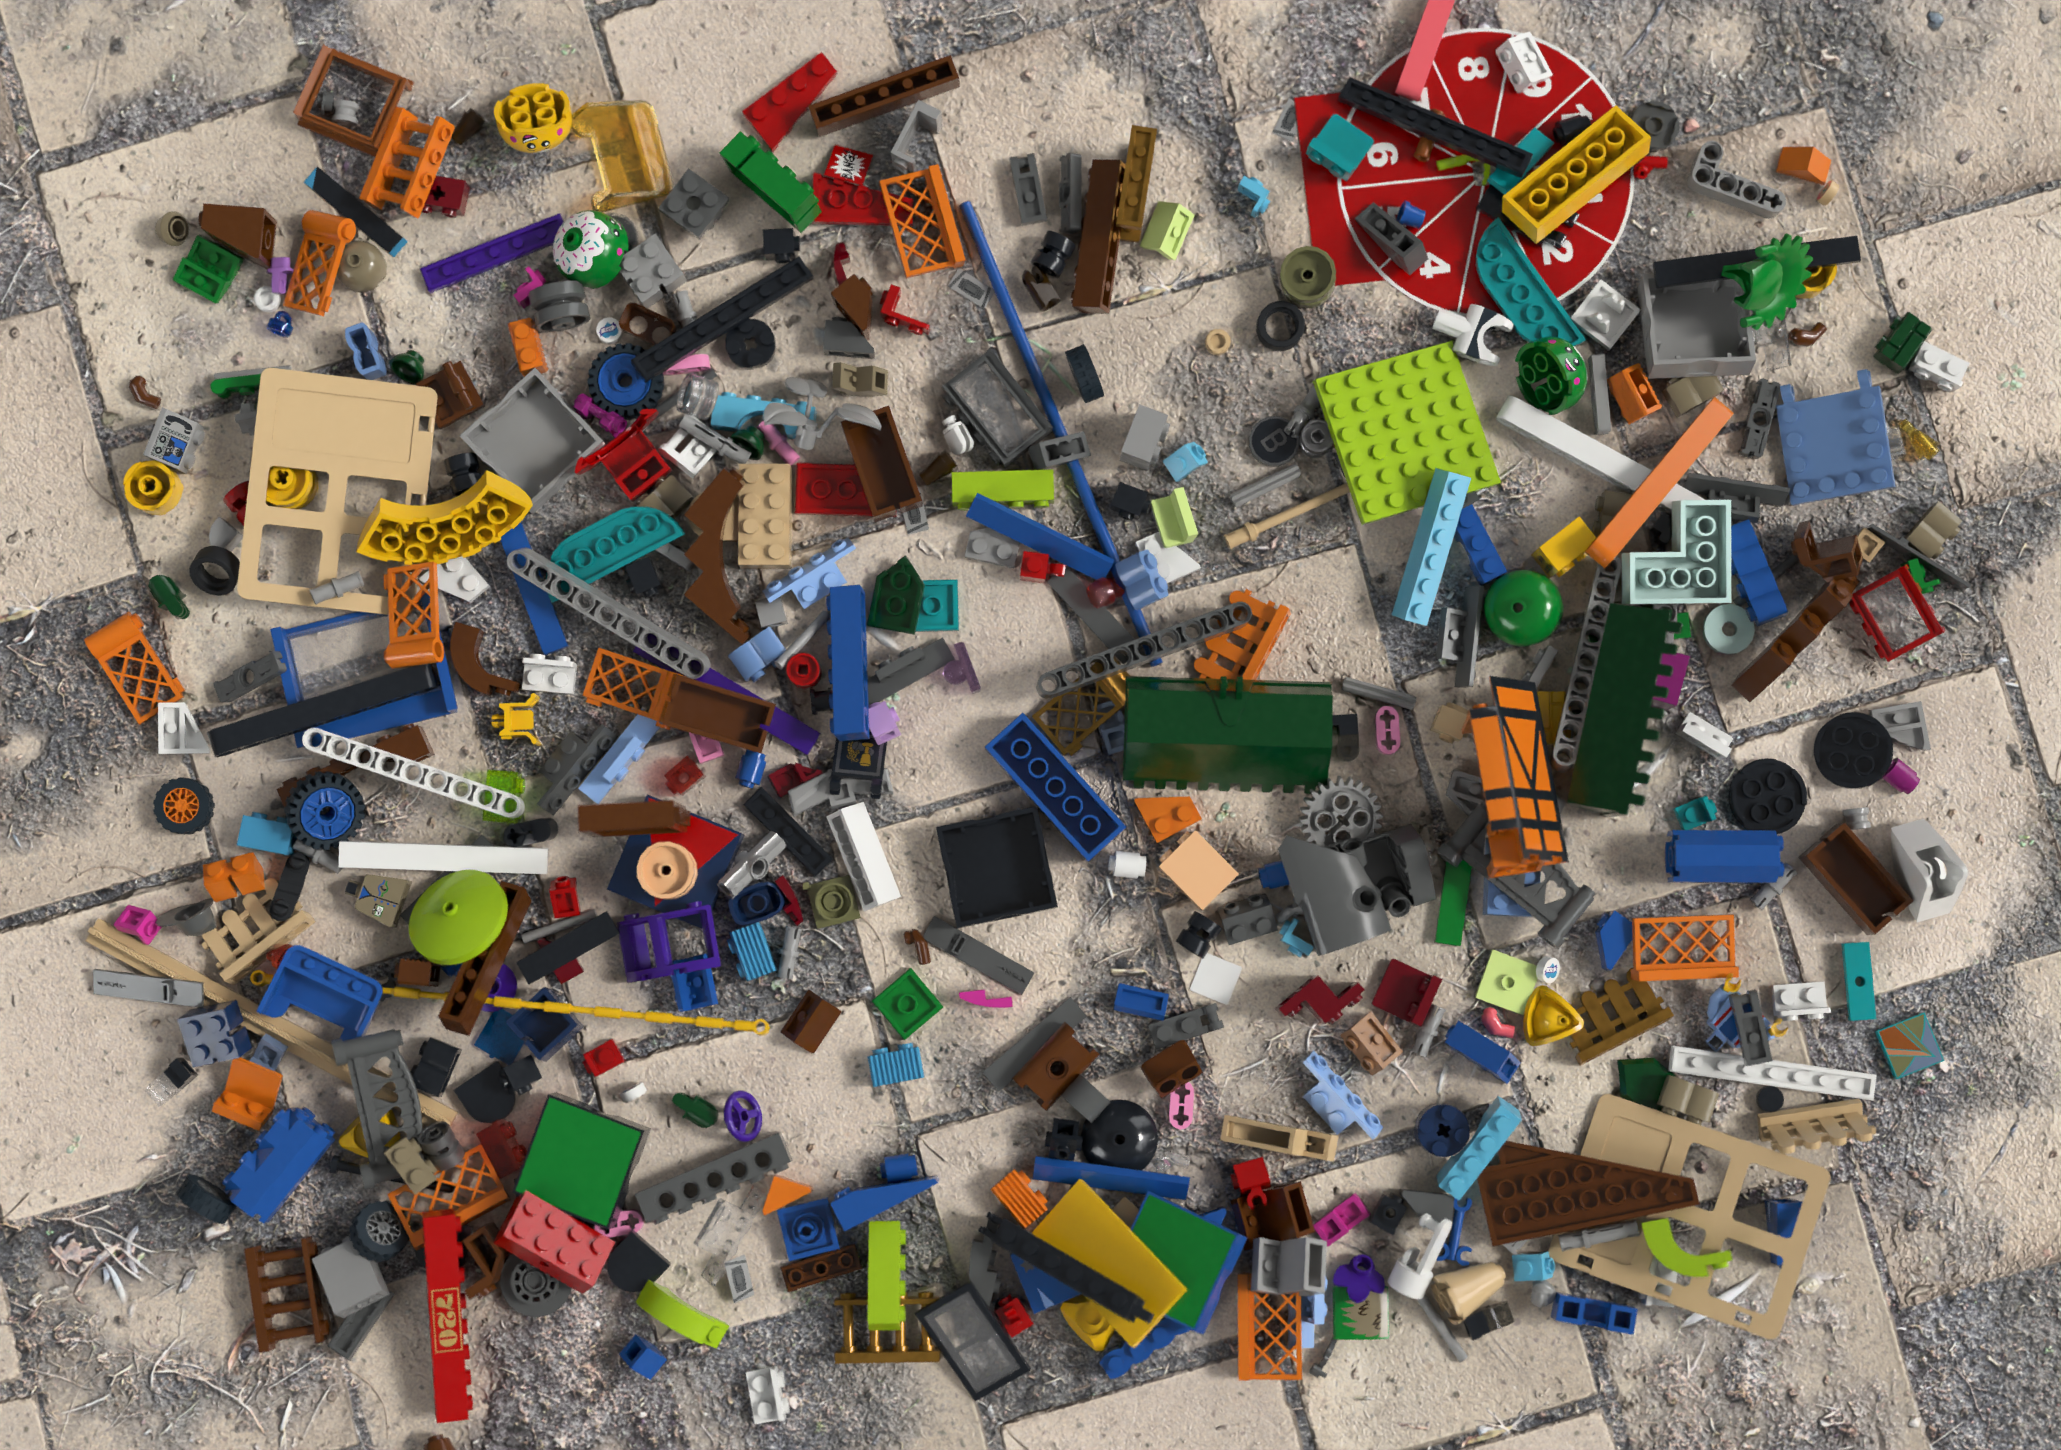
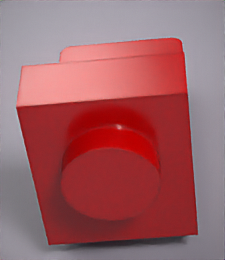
M891 284L889 291L884 290L880 300V304L883 305L880 313L881 317L885 319L884 322L894 327H898L899 324L908 327V331L921 336L922 333L928 335L930 332L929 324L895 312L902 293L900 287Z

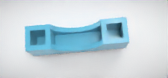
M722 392L721 395H714L711 426L714 430L736 432L749 419L763 416L765 407L768 404H787V401L780 398L762 401L761 397L755 395L737 398V395L734 393ZM797 401V404H787L795 408L796 412H801L805 415L807 402ZM811 405L809 419L816 422L817 410ZM783 425L787 437L795 439L797 426Z
M1497 1096L1483 1114L1479 1127L1468 1144L1458 1154L1451 1156L1436 1175L1438 1186L1460 1201L1522 1121L1519 1110Z

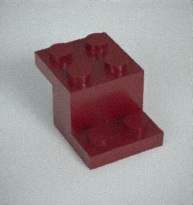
M1313 975L1280 1003L1275 1010L1282 1017L1287 1015L1293 1017L1303 1008L1301 1005L1303 1002L1320 1023L1326 1024L1328 1022L1333 1024L1343 1016L1342 1009L1346 1006L1353 1007L1363 998L1361 993L1365 989L1359 982H1352L1336 996L1319 975Z

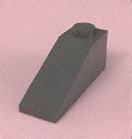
M1374 202L1355 218L1356 222L1388 257L1409 275L1428 260L1423 242Z

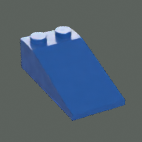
M930 1176L859 1187L852 1191L849 1187H846L833 1195L835 1199L830 1204L845 1232L932 1187L939 1182L938 1176Z

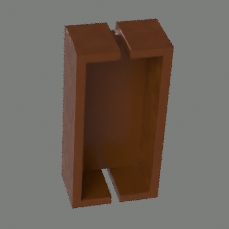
M889 406L873 411L880 421L881 430L848 420L841 421V427L874 522L896 516V510L900 509L902 514L923 506L922 498Z
M673 674L667 696L672 697L671 702L665 701L659 723L762 753L768 731L760 729V724L770 726L776 704Z
M1845 822L1834 825L1819 839V842H1815L1798 857L1866 935L1878 933L1892 920L1891 916H1897L1913 902V899Z

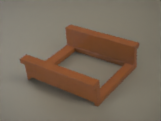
M323 44L293 113L299 119L298 126L376 157L380 142L404 89L411 92L414 81ZM333 60L393 85L370 138L309 113Z

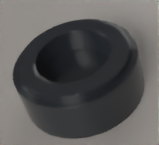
M1765 1086L1758 1091L1756 1102L1763 1111L1776 1112L1782 1107L1784 1096L1778 1088Z

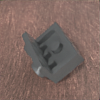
M1265 893L1254 894L1247 899L1237 902H1228L1224 906L1217 908L1228 945L1278 931L1271 903Z

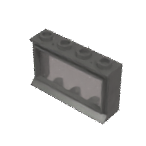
M990 348L950 381L942 385L943 399L950 407L954 405L960 412L957 414L959 419L966 427L970 424L975 431L973 434L974 438L981 446L985 444L991 452L988 455L997 466L1001 464L1004 468H1007L1025 454L1028 448L1039 443L1052 433L1053 426Z

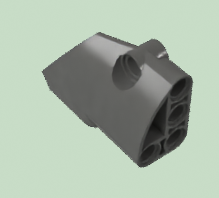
M1411 823L1364 840L1349 838L1325 846L1329 849L1357 856L1372 883L1380 889L1385 911H1389L1394 917H1403L1409 912L1411 906L1415 907L1436 899L1427 850L1423 839ZM1368 890L1363 892V900L1369 904L1373 903L1375 900L1374 894Z
M1289 835L1285 837L1278 851L1296 903L1299 906L1301 905L1318 956L1355 945L1392 930L1381 900V891L1372 883L1357 856L1309 843ZM1368 890L1374 894L1375 900L1373 903L1369 904L1363 900L1362 894L1364 891Z

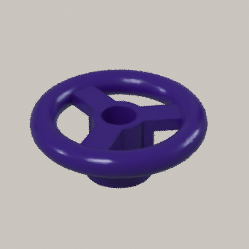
M739 1090L733 1092L725 1102L724 1122L730 1134L742 1142L752 1141L758 1136L762 1127V1112L753 1095ZM743 1098L748 1101L752 1110L748 1111L742 1108L737 1099ZM755 1117L752 1131L745 1134L746 1123L749 1122L750 1118Z

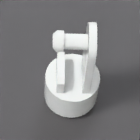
M1427 1213L1421 1215L1419 1225L1430 1229L1434 1234L1420 1263L1416 1261L1421 1252L1417 1247L1409 1248L1403 1257L1397 1259L1387 1280L1394 1290L1413 1299H1422L1433 1278L1431 1270L1452 1227V1221L1447 1218L1438 1223Z

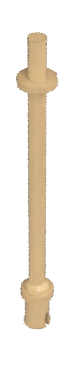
M1345 483L1259 523L1246 522L1244 527L1224 534V539L1230 550L1249 540L1253 542L1257 540L1256 537H1258L1259 533L1349 493L1348 484Z

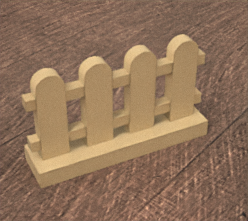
M269 878L264 882L267 894L260 899L254 894L246 895L243 898L245 911L241 914L233 910L225 911L222 915L225 926L220 930L214 928L202 934L205 942L201 945L205 950L210 948L219 960L215 965L219 970L224 969L219 973L224 982L235 985L316 922L311 914L303 910L300 911L303 906L299 901L296 903L293 914L289 919L285 920L286 922L283 925L281 924L284 921H276L271 917L265 905L273 900L279 881L274 878ZM250 916L260 928L254 935L244 922ZM230 932L240 945L235 950H232L223 938Z
M1859 1098L1757 1114L1760 1140L1762 1142L1772 1140L1771 1148L1773 1150L1778 1149L1783 1154H1791L1795 1152L1796 1146L1803 1145L1806 1149L1816 1150L1821 1147L1822 1142L1828 1141L1832 1145L1842 1146L1847 1143L1848 1138L1854 1137L1858 1141L1868 1142L1873 1139V1134H1876L1875 1126H1868L1867 1116L1863 1115L1862 1102Z

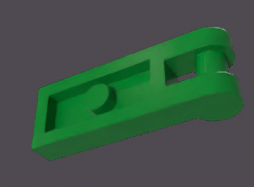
M261 374L216 379L212 381L210 388L213 393L222 399H227L232 393L238 392L240 395L255 394V390H259Z

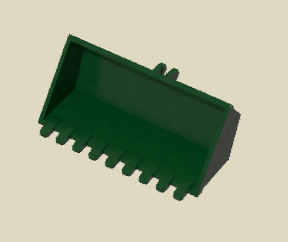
M1610 603L1567 803L1571 807L1600 813V815L1606 817L1627 816L1630 804L1636 806L1644 805L1645 796L1633 793L1634 783L1645 785L1649 783L1650 775L1637 772L1639 761L1652 763L1655 753L1642 750L1644 740L1656 742L1659 738V731L1647 729L1648 719L1662 720L1664 715L1663 709L1651 707L1653 697L1667 698L1669 692L1667 687L1656 686L1658 675L1671 677L1674 669L1673 666L1661 664L1662 654L1676 655L1678 651V645L1666 643L1665 640L1667 633L1680 634L1683 628L1682 623L1670 621L1671 609L1662 608L1659 610ZM1573 710L1572 713L1580 714L1581 710Z
M1126 676L1123 780H1134L1133 787L1135 789H1143L1145 781H1155V789H1165L1166 781L1176 782L1177 790H1186L1187 782H1198L1197 789L1200 791L1208 790L1209 783H1219L1220 791H1229L1230 783L1240 784V791L1250 792L1252 784H1262V792L1267 793L1272 792L1273 785H1283L1284 793H1293L1295 785H1303L1304 793L1311 794L1310 789L1315 790L1318 782L1327 786L1332 753L1331 682L1243 680V677L1227 679L1226 676H1221L1220 679Z

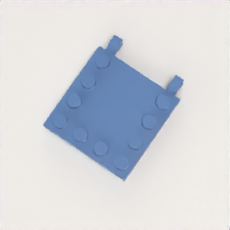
M1868 369L1857 371L1860 385L1859 390L1795 402L1793 386L1791 384L1780 386L1784 404L1777 405L1776 409L1792 506L1896 487L1880 386L1872 387L1871 374Z

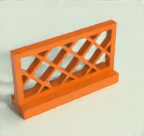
M939 164L929 166L925 170L880 180L881 192L905 277L910 278L950 267H962L966 260ZM924 177L926 188L923 193L909 187L913 179ZM897 184L904 188L897 200L888 194L886 186ZM906 191L919 197L914 209L901 202ZM927 191H928V193H929V197H930V198H928L927 196H925V194L927 193ZM922 199L933 207V212L929 218L916 211ZM891 201L895 203V206L893 208L891 205ZM898 206L911 212L905 224L895 218L894 212ZM934 214H935L936 222H935L934 220H932ZM913 215L926 221L921 232L908 226ZM929 224L939 229L940 235L936 242L923 235ZM904 230L918 237L912 248L902 243L901 236ZM920 239L933 245L927 257L914 250ZM941 239H942L943 246L939 244V241H940ZM935 248L946 253L947 262L938 264L930 259ZM904 249L909 251L907 256L905 254ZM911 254L924 260L921 268L910 271L908 259Z
M1733 914L1632 918L1633 969H1630L1632 980L1660 981L1726 978L1729 973H1732L1733 977H1739V967L1735 966ZM1719 920H1726L1727 931L1720 937L1711 928ZM1694 921H1698L1705 928L1696 938L1687 930ZM1669 922H1673L1680 928L1672 939L1662 931ZM1640 923H1649L1655 929L1647 940L1640 935ZM1708 932L1718 940L1709 951L1700 943L1701 939ZM1683 933L1693 941L1684 952L1675 944ZM1658 934L1668 942L1660 952L1650 945ZM1721 944L1727 949V961H1719L1712 955ZM1696 945L1705 953L1699 962H1694L1688 956ZM1671 946L1681 954L1674 963H1669L1663 957ZM1647 947L1656 956L1649 964H1641L1640 954Z
M482 1144L464 1153L465 1155L461 1160H465L463 1166L458 1164L455 1166L462 1169L457 1183L443 1180L446 1170L437 1171L434 1175L439 1173L441 1175L440 1178L435 1180L438 1181L434 1196L421 1192L414 1195L410 1209L401 1207L396 1199V1196L404 1192L414 1194L407 1184L387 1194L410 1238L409 1240L417 1251L424 1247L423 1228L413 1233L409 1222L412 1213L422 1216V1212L414 1210L418 1195L432 1199L429 1211H433L436 1201L450 1204L449 1209H452L453 1206L460 1207L454 1211L455 1216H460L461 1227L511 1200ZM480 1152L484 1160L480 1171L467 1167L469 1158ZM486 1166L491 1174L484 1172ZM465 1170L479 1174L475 1189L461 1185ZM483 1175L493 1178L497 1185V1188L490 1192L478 1190ZM442 1183L456 1187L451 1201L437 1197ZM459 1188L473 1192L471 1201L466 1205L455 1203ZM477 1193L482 1194V1196L475 1199ZM403 1211L409 1212V1213H408V1216H407V1219H406V1217H405Z
M1239 1272V1380H1302V1307L1299 1292L1293 1293L1289 1298L1282 1294L1281 1296L1286 1301L1275 1311L1265 1301L1270 1294H1265L1261 1297L1257 1292L1251 1291L1252 1273ZM1295 1295H1296V1305L1291 1301V1299H1292ZM1255 1296L1259 1299V1301L1256 1304ZM1261 1303L1273 1313L1263 1324L1255 1317V1309ZM1287 1303L1296 1310V1317L1289 1324L1278 1314ZM1274 1316L1286 1326L1276 1337L1265 1327ZM1255 1322L1260 1326L1256 1331ZM1295 1322L1296 1331L1291 1327ZM1261 1329L1273 1339L1264 1350L1255 1343V1335ZM1288 1329L1296 1336V1344L1290 1350L1278 1340ZM1275 1342L1286 1352L1277 1363L1265 1353ZM1255 1348L1260 1352V1354L1256 1358ZM1295 1348H1296V1357L1292 1354V1351H1293ZM1263 1355L1273 1367L1267 1373H1255V1362ZM1290 1356L1297 1363V1374H1286L1279 1365ZM1275 1369H1277L1281 1374H1275L1272 1372Z

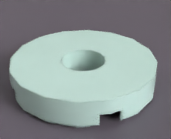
M1734 604L1720 605L1711 610L1703 623L1704 640L1712 650L1720 654L1732 655L1746 649L1752 642L1755 633L1754 621L1750 622L1746 610ZM1724 623H1730L1734 626L1735 632L1733 636H1726L1722 632Z

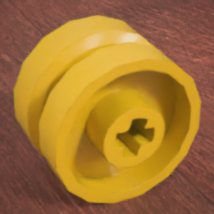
M276 466L271 467L269 470L266 501L275 507L299 510L306 507L314 499L318 490V476L316 472Z

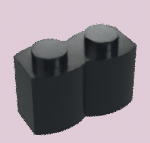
M430 1037L429 1041L425 1040L419 1051V1055L422 1056L421 1060L410 1071L416 1088L434 1096L442 1097L462 1049Z

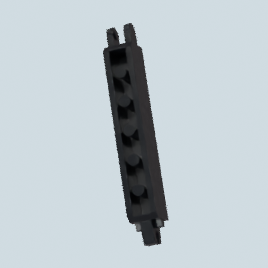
M988 1212L986 1217L993 1223L1000 1225L998 1230L994 1234L985 1226H980L978 1231L992 1239V1242L1128 1322L1134 1323L1138 1317L1150 1324L1154 1314L1143 1308L1145 1301L1140 1296L1005 1218L1001 1219Z

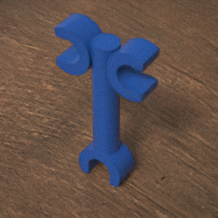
M1454 1198L1455 1211L1449 1244L1447 1245L1444 1242V1252L1442 1255H1438L1436 1260L1443 1261L1449 1259L1457 1261L1462 1266H1469L1470 1262L1463 1261L1460 1255L1464 1251L1472 1252V1249L1468 1246L1459 1247L1464 1214L1470 1209L1472 1200L1471 1198H1466L1465 1205L1459 1207L1457 1204L1458 1199Z

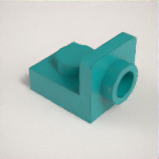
M1702 796L1673 808L1682 830H1690L1716 819V806L1712 799L1708 800L1707 796Z

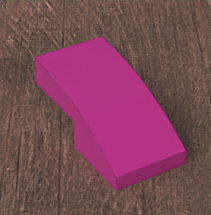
M985 990L959 993V998L976 1005L994 1008L1013 1007L1012 997L986 1000Z
M1355 1192L1315 1222L1313 1226L1321 1239L1327 1241L1328 1247L1347 1234L1351 1228L1370 1216L1371 1213Z

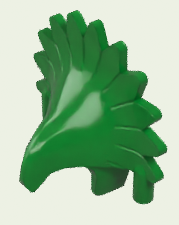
M1786 233L1780 242L1778 239L1772 238L1770 244L1759 246L1755 249V254L1759 258L1745 263L1723 266L1722 276L1735 280L1745 293L1742 296L1735 297L1733 301L1743 309L1753 311L1752 316L1740 319V326L1742 328L1752 326L1753 329L1758 330L1763 323L1765 327L1770 328L1775 317L1781 321L1784 320L1786 307L1794 309L1797 306L1795 296L1805 293L1806 288L1802 282L1812 275V272L1805 269L1813 261L1812 256L1806 255L1810 245L1807 243L1801 245V236L1797 235L1792 240V236Z

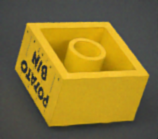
M1579 516L1540 546L1531 556L1549 579L1555 574L1559 578L1575 566L1574 559L1580 562L1588 556L1585 551L1596 539V536Z

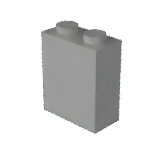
M349 1236L342 1240V1244L336 1247H327L321 1250L317 1257L312 1259L334 1315L345 1318L390 1295L377 1262L374 1260L369 1261L366 1257L360 1256L359 1252L353 1248V1243L350 1241Z

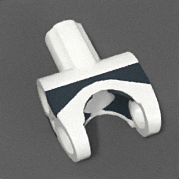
M1470 304L1465 317L1440 308L1432 329L1457 338L1452 349L1453 352H1456L1457 356L1475 363L1497 366L1500 358L1486 348L1483 336L1491 330L1511 332L1514 324L1493 310L1476 304Z

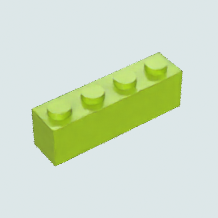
M1053 469L952 472L953 507L958 506V510H969L976 494L979 493L999 504L1009 505L1010 509H1022L1024 505L1034 504V508H1048L1049 504H1054Z
M869 1221V1331L901 1330V1322L906 1320V1308L901 1306V1296H906V1280H901V1271L906 1270V1255H901V1245H906V1229H901L900 1221Z

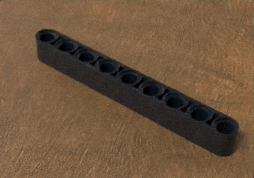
M431 664L412 666L212 729L207 734L214 756L222 757L434 690L439 686Z

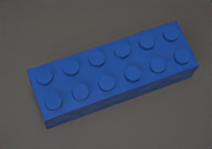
M1024 713L1020 714L985 746V750L1087 863L1126 829L1124 823Z

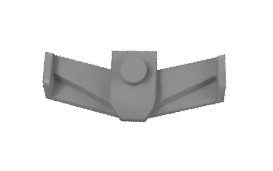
M884 768L881 794L893 795L888 768ZM828 769L827 772L788 790L793 817L828 799L831 810L856 804L854 794H871L872 781L842 778L840 794L831 795L829 784L832 769Z

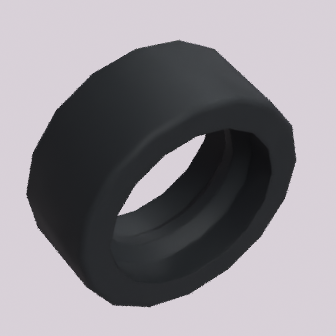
M1276 301L1262 309L1257 319L1256 332L1259 340L1265 347L1273 351L1283 352L1292 349L1299 343L1304 333L1305 320L1302 312L1296 305L1287 301ZM1285 312L1294 319L1295 331L1289 339L1279 341L1268 335L1266 321L1273 313Z
M204 547L197 553L189 568L190 577L200 590L216 596L227 595L234 590L238 583L240 561L231 551L223 547ZM209 562L219 565L227 572L229 579H220L210 575L202 563Z

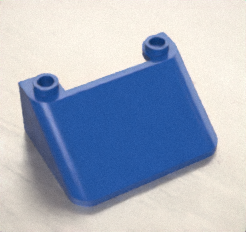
M295 945L286 951L256 1012L277 1018L283 1016L290 1004H293L344 1028L340 1038H342V1041L366 1035L382 997L383 989L381 984L375 979L304 946Z

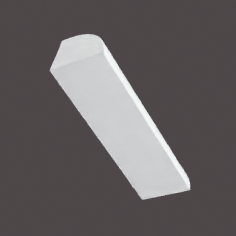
M864 802L842 808L826 816L863 911L900 898L901 895Z

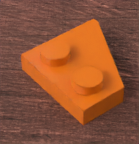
M1190 796L1136 798L1133 800L1156 843L1202 820Z

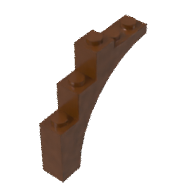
M1856 576L1825 582L1787 627L1738 674L1731 686L1749 702L1756 698L1790 667L1796 656L1814 641L1825 625L1847 606L1853 597L1851 594L1860 582Z

